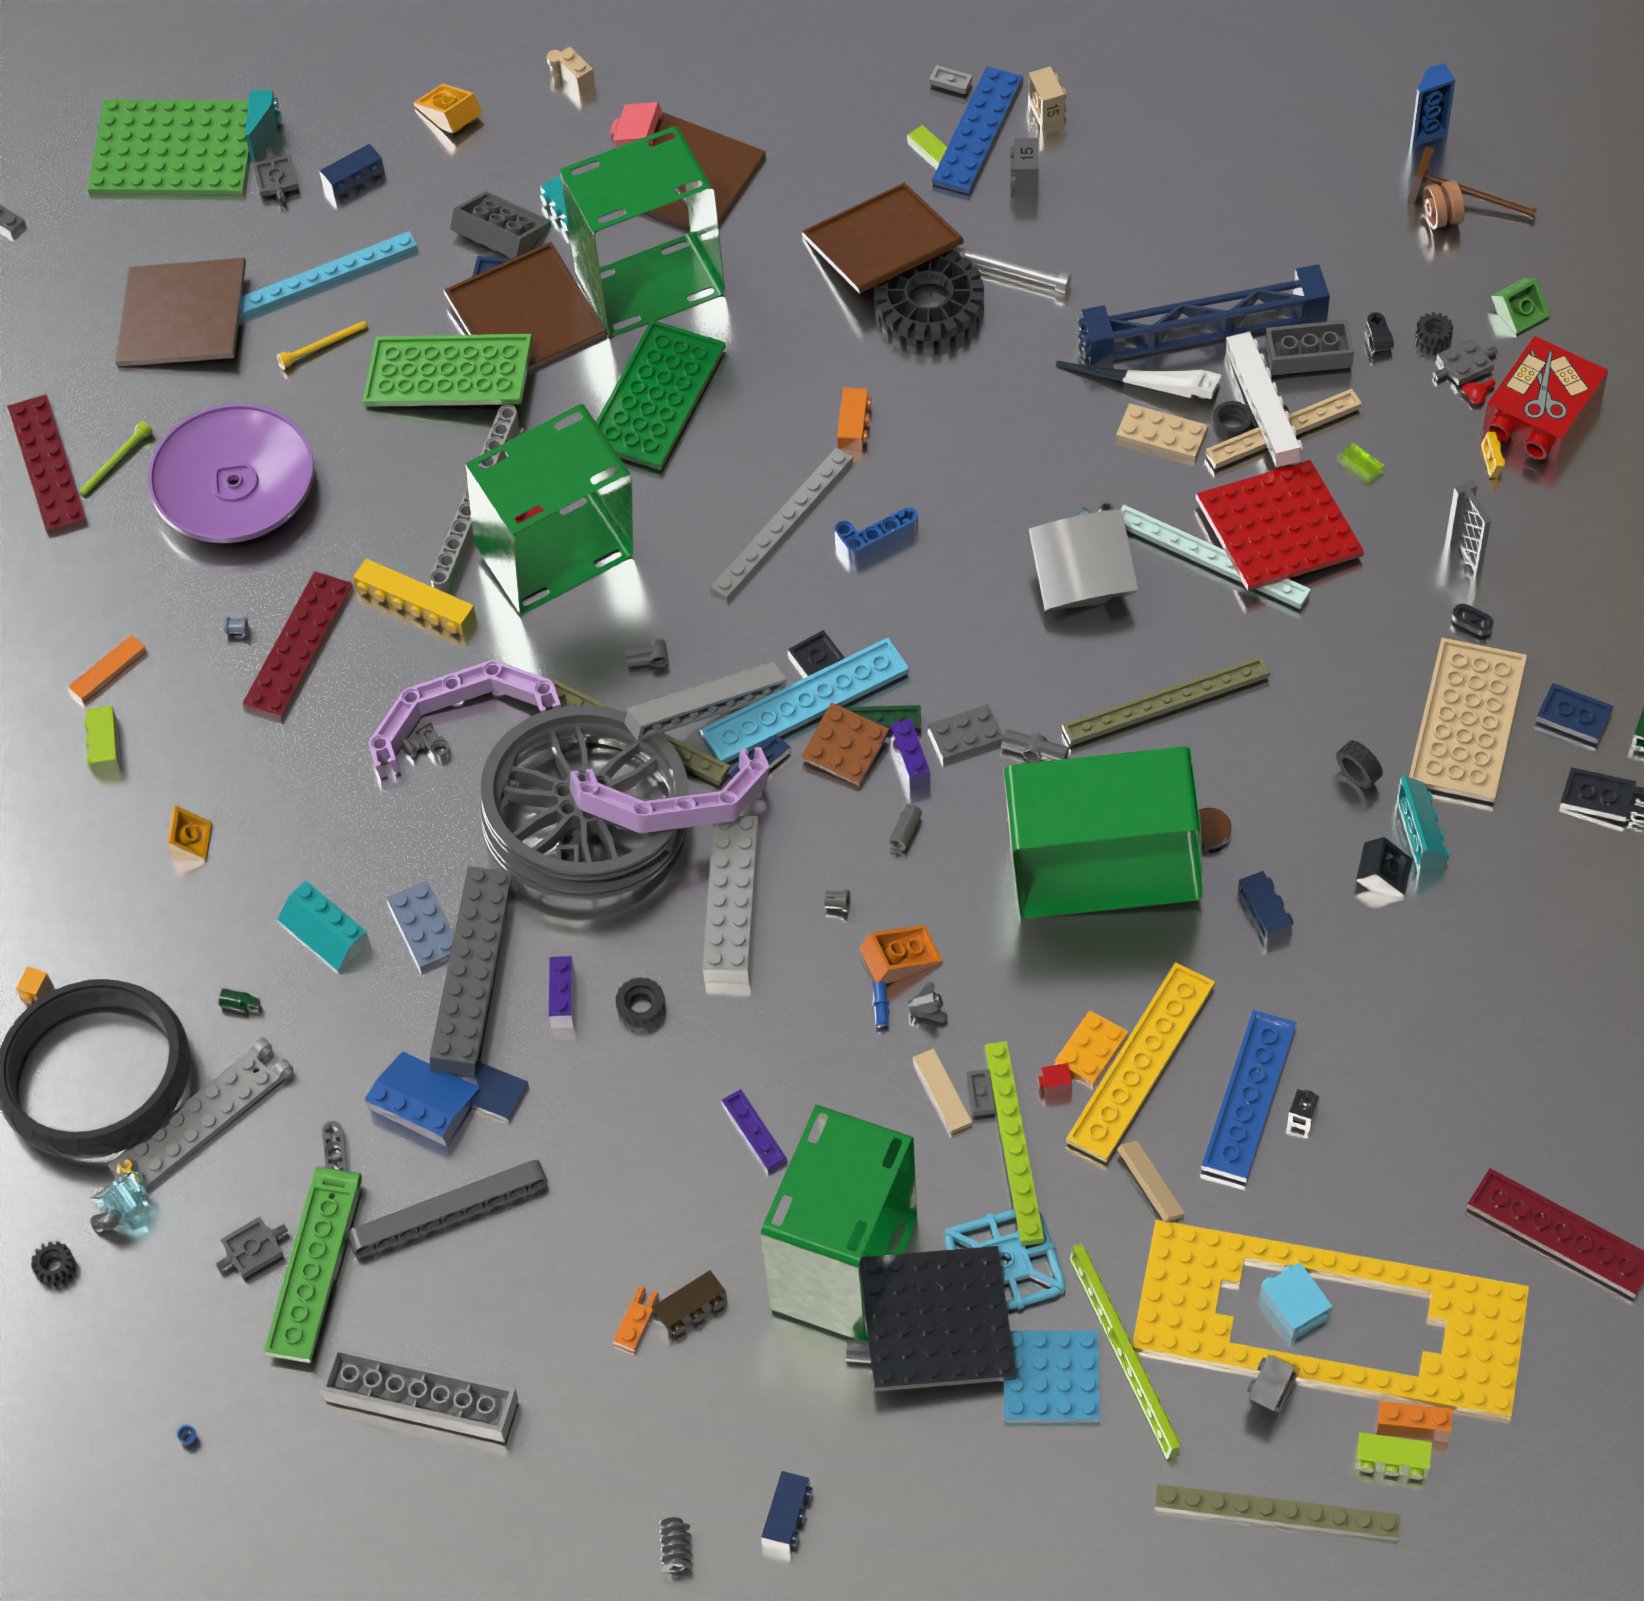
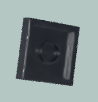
M824 630L788 649L789 656L805 677L845 659Z

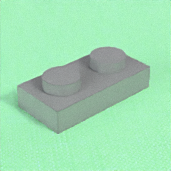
M938 65L935 66L929 78L930 85L966 94L972 82V75Z

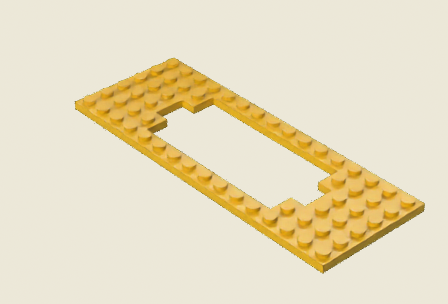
M1156 1220L1132 1348L1136 1352L1256 1374L1260 1373L1257 1370L1263 1357L1267 1358L1269 1354L1300 1369L1295 1381L1511 1420L1529 1286ZM1244 1261L1286 1268L1289 1265L1295 1266L1301 1262L1308 1273L1431 1294L1427 1320L1446 1323L1442 1354L1423 1351L1419 1377L1230 1343L1234 1317L1216 1313L1220 1285L1224 1283L1240 1286Z

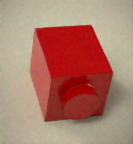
M1068 1063L1041 1067V1076H1037L1039 1090H1044L1045 1098L1072 1093V1079Z

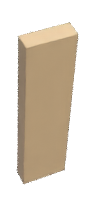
M934 1048L914 1056L913 1061L950 1133L954 1134L972 1126V1121Z
M1133 1141L1120 1144L1117 1148L1118 1152L1164 1222L1182 1218L1185 1214L1184 1210L1139 1142Z

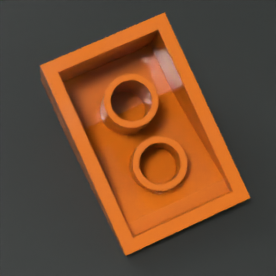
M925 924L869 933L859 947L876 982H896L943 962Z

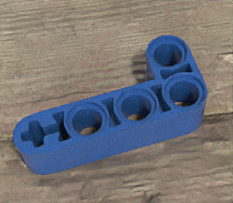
M907 507L859 532L849 521H839L835 525V542L849 561L860 562L917 532L918 513L914 508Z

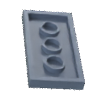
M425 881L387 897V902L420 971L448 960L454 935L428 882Z

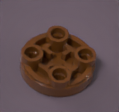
M1207 807L1199 809L1202 850L1207 851L1221 847L1230 839L1232 826L1229 817L1223 811L1216 808Z

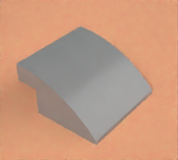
M1122 509L1079 515L1029 529L1045 611L1103 605L1112 597L1129 596L1138 591Z

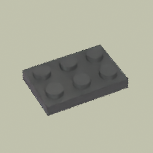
M989 704L928 724V730L943 763L1001 744L1003 740V735Z

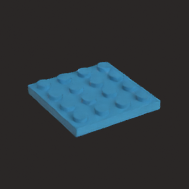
M1010 1331L1017 1376L1016 1380L1004 1381V1423H1100L1098 1331Z

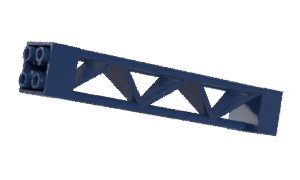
M1312 265L1295 269L1294 281L1112 316H1108L1105 305L1082 309L1081 318H1078L1080 330L1077 332L1079 343L1084 345L1082 347L1084 359H1088L1090 366L1114 362L1117 359L1226 339V337L1246 332L1251 334L1263 332L1269 327L1324 322L1328 319L1330 294L1320 265ZM1293 289V294L1281 293V291ZM1243 299L1230 310L1203 307ZM1258 299L1264 302L1262 304L1254 305ZM1277 310L1288 317V319L1238 328L1248 314ZM1182 313H1183L1184 315H1186L1187 317H1189V318L1179 319V317L1181 316ZM1166 314L1153 325L1128 322L1129 320ZM1200 324L1213 332L1162 343L1170 330ZM1125 339L1137 348L1114 352V341Z

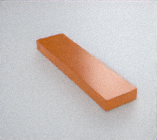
M131 634L69 685V691L82 703L85 702L147 651L146 647Z

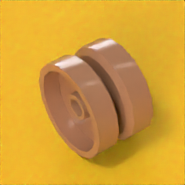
M1455 180L1445 181L1441 186L1431 184L1424 187L1423 202L1425 213L1433 229L1443 228L1447 222L1450 225H1456L1464 221L1463 197Z

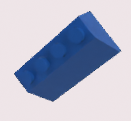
M1445 63L1426 69L1417 89L1411 135L1412 145L1448 133L1455 78Z

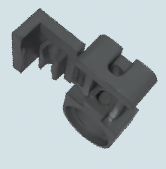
M427 721L415 728L416 734L409 738L401 737V743L411 756L416 755V751L421 748L423 750L427 748V751L435 760L443 761L450 756L449 743L443 735L437 736L432 729V721ZM439 746L446 748L445 752L441 754L435 753L434 750Z

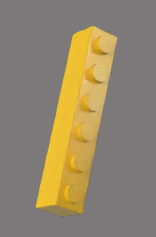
M367 558L353 576L355 587L360 593H367L381 602L385 601L392 604L399 610H406L415 617H422L433 625H440L446 628L451 633L464 635L476 618L474 605Z

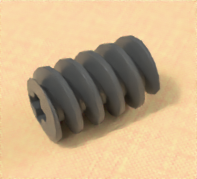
M677 1517L661 1520L659 1522L661 1527L660 1536L662 1537L660 1539V1545L662 1546L660 1549L662 1555L661 1564L663 1565L661 1571L678 1572L691 1567V1562L684 1560L691 1557L690 1552L684 1551L691 1548L690 1543L684 1542L691 1538L689 1533L684 1532L690 1529V1525L683 1523V1520Z

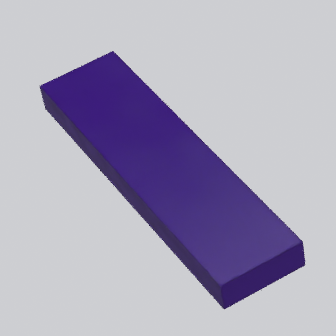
M741 1089L721 1100L722 1105L767 1173L787 1163L786 1156Z

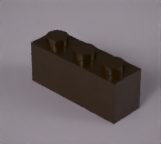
M709 1270L652 1306L653 1317L668 1338L672 1335H678L689 1324L702 1320L711 1310L721 1308L725 1301H727L726 1290L712 1271Z

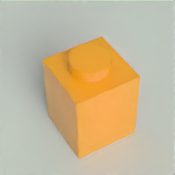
M27 966L16 990L23 1002L32 1004L46 995L52 982L47 972Z

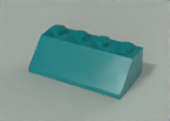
M1406 775L1401 776L1397 801L1419 873L1445 869L1450 855L1448 847H1444L1442 842L1444 834L1442 828H1438L1437 811L1432 809L1431 806L1432 794L1430 791H1427L1424 782Z
M306 880L289 895L277 919L282 926L338 973L370 945L367 931Z

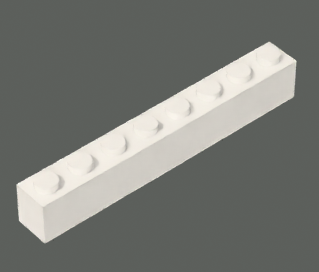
M1250 332L1226 337V352L1275 466L1280 467L1300 462V453L1303 452L1301 441L1296 439L1295 427L1290 425L1288 411L1283 409V400L1281 396L1278 397L1275 382H1271V373L1268 367L1265 368L1263 354L1258 352L1257 340L1252 338Z

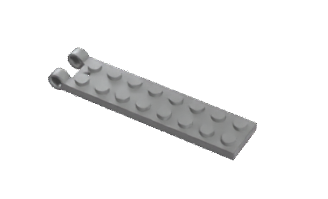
M264 1037L259 1038L247 1053L172 1112L169 1118L153 1134L131 1148L129 1147L108 1164L109 1169L136 1198L140 1197L272 1088L288 1078L293 1072V1066L286 1059H282L274 1065L270 1072L259 1060L271 1052L272 1045ZM126 1159L130 1160L133 1173L142 1183L137 1186L129 1176L119 1175L116 1171L117 1165L120 1164L122 1168H127L124 1165V1161Z

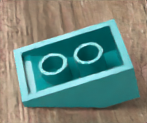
M250 90L245 137L251 161H256L278 131V122L282 121L281 111H278V98H275L273 90Z

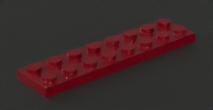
M47 394L8 405L9 414L47 535L87 523Z
M313 572L242 703L244 709L282 721L353 589L352 582L320 572Z
M1489 1168L1467 1204L1468 1209L1634 1299L1644 1284V1250Z

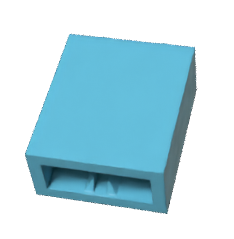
M1301 1262L1295 1266H1287L1278 1276H1270L1262 1282L1260 1296L1292 1339L1329 1318L1332 1314L1333 1306Z

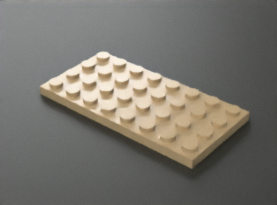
M1441 638L1409 777L1424 782L1427 789L1495 802L1527 655Z

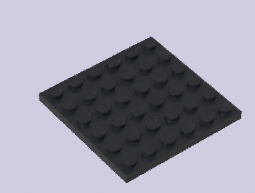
M998 1246L861 1257L859 1273L874 1392L1016 1380L1017 1375Z

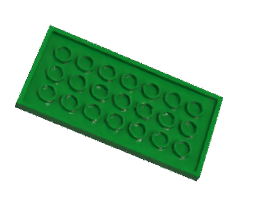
M651 319L596 420L597 425L620 458L654 469H662L726 348V342Z

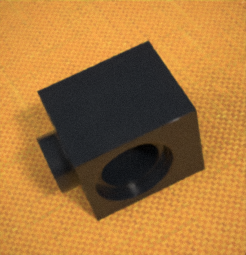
M1297 1089L1289 1111L1288 1123L1310 1130L1318 1108L1319 1096L1309 1090L1302 1091ZM1305 1105L1308 1106L1309 1109H1302L1299 1106Z

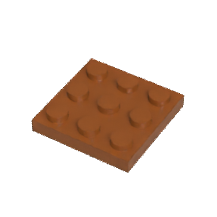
M831 702L801 758L860 787L885 741L889 729Z

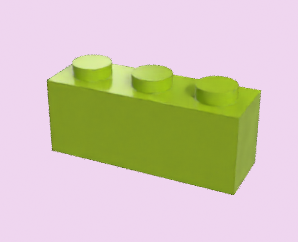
M113 706L87 709L84 727L88 731V736H85L86 748H89V754H86L88 767H92L94 774L119 771L117 720Z
M1359 1432L1355 1468L1366 1473L1379 1471L1389 1476L1407 1475L1416 1480L1428 1478L1432 1442Z

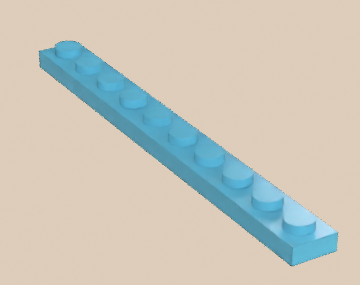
M410 231L246 294L242 296L239 319L418 250L417 244Z

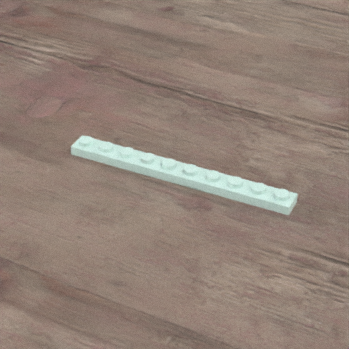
M1126 505L1122 506L1121 509L1127 531L1243 583L1225 550ZM1290 579L1256 588L1299 609L1302 608L1311 593V589Z

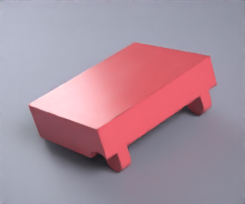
M659 103L625 105L621 118L614 120L610 135L614 137V144L620 147L654 134L657 122L663 116ZM653 140L647 142L649 147L653 146Z

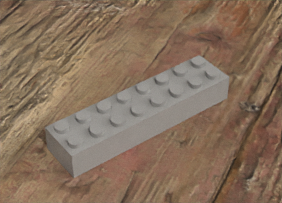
M738 816L734 821L713 824L703 957L704 982L749 983L759 839L758 816Z
M338 1347L334 1348L320 1388L324 1401L500 1442H505L518 1402L516 1388Z

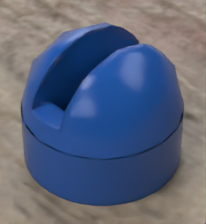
M183 1425L177 1431V1439L183 1445H190L196 1439V1431L190 1425ZM190 1431L192 1434L183 1441L182 1439Z

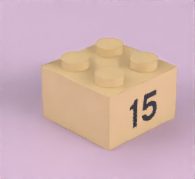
M1051 66L1028 73V99L1041 126L1044 127L1064 121V112L1067 111L1065 104L1067 94L1065 88L1060 86L1058 74H1054Z

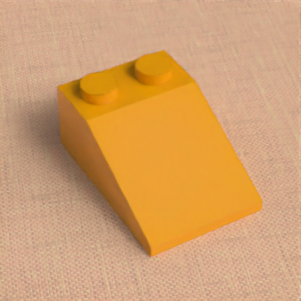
M444 83L413 103L417 109L442 130L451 133L460 131L464 125L475 121L482 114L474 93Z

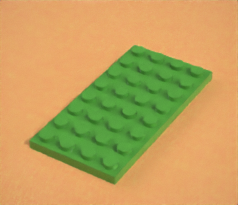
M532 334L375 337L362 403L364 406L521 404L533 343Z

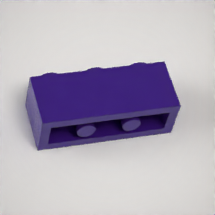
M912 719L890 724L891 739L909 790L931 785L930 770Z
M572 956L549 957V1021L551 1029L574 1028V965Z

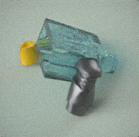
M128 1159L124 1161V1165L127 1168H122L118 1164L116 1171L119 1176L91 1198V1201L102 1212V1214H96L90 1219L91 1228L97 1232L112 1230L117 1225L124 1226L127 1223L135 1231L145 1224L139 1213L147 1208L146 1182L136 1170L131 1169L132 1163Z

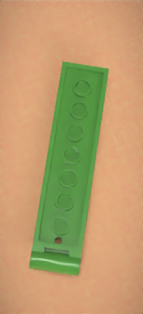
M320 1166L315 1167L266 1341L265 1356L311 1363L333 1281H336L347 1241V1233L350 1230L359 1197L358 1191L362 1183L361 1173Z

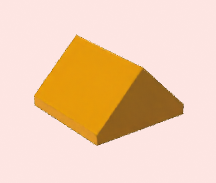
M174 806L167 842L172 860H206L212 822L181 807Z

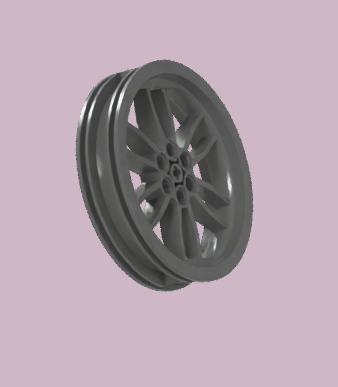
M594 705L554 708L529 717L513 727L492 749L481 777L480 804H482V829L487 845L496 860L507 872L525 885L545 894L567 899L591 900L617 896L634 890L653 879L670 863L677 853L686 827L638 833L585 812L577 807L570 791L571 771H579L580 776H577L579 781H585L586 769H588L585 743L604 744L622 749L623 751L615 755L598 774H595L598 783L623 793L637 785L655 770L667 787L668 798L688 796L687 775L683 762L669 740L661 733L637 741L624 724L626 712ZM577 743L582 761V769L572 770L562 755L559 745ZM552 747L557 767L564 780H559L536 770L517 766L534 754ZM634 756L645 762L632 772L611 780L614 774ZM515 779L536 786L544 791L510 787L511 780L514 781ZM632 796L642 801H650V799H646L643 797ZM503 799L526 806L549 808L532 817L514 833H511L506 827L500 814V806ZM605 822L633 833L653 836V838L638 849L617 857L612 836ZM558 823L551 833L533 848L522 843L523 840L535 832ZM571 829L580 830L581 853L584 862L564 861L544 855L555 847ZM587 834H598L607 849L610 860L591 861L587 845Z

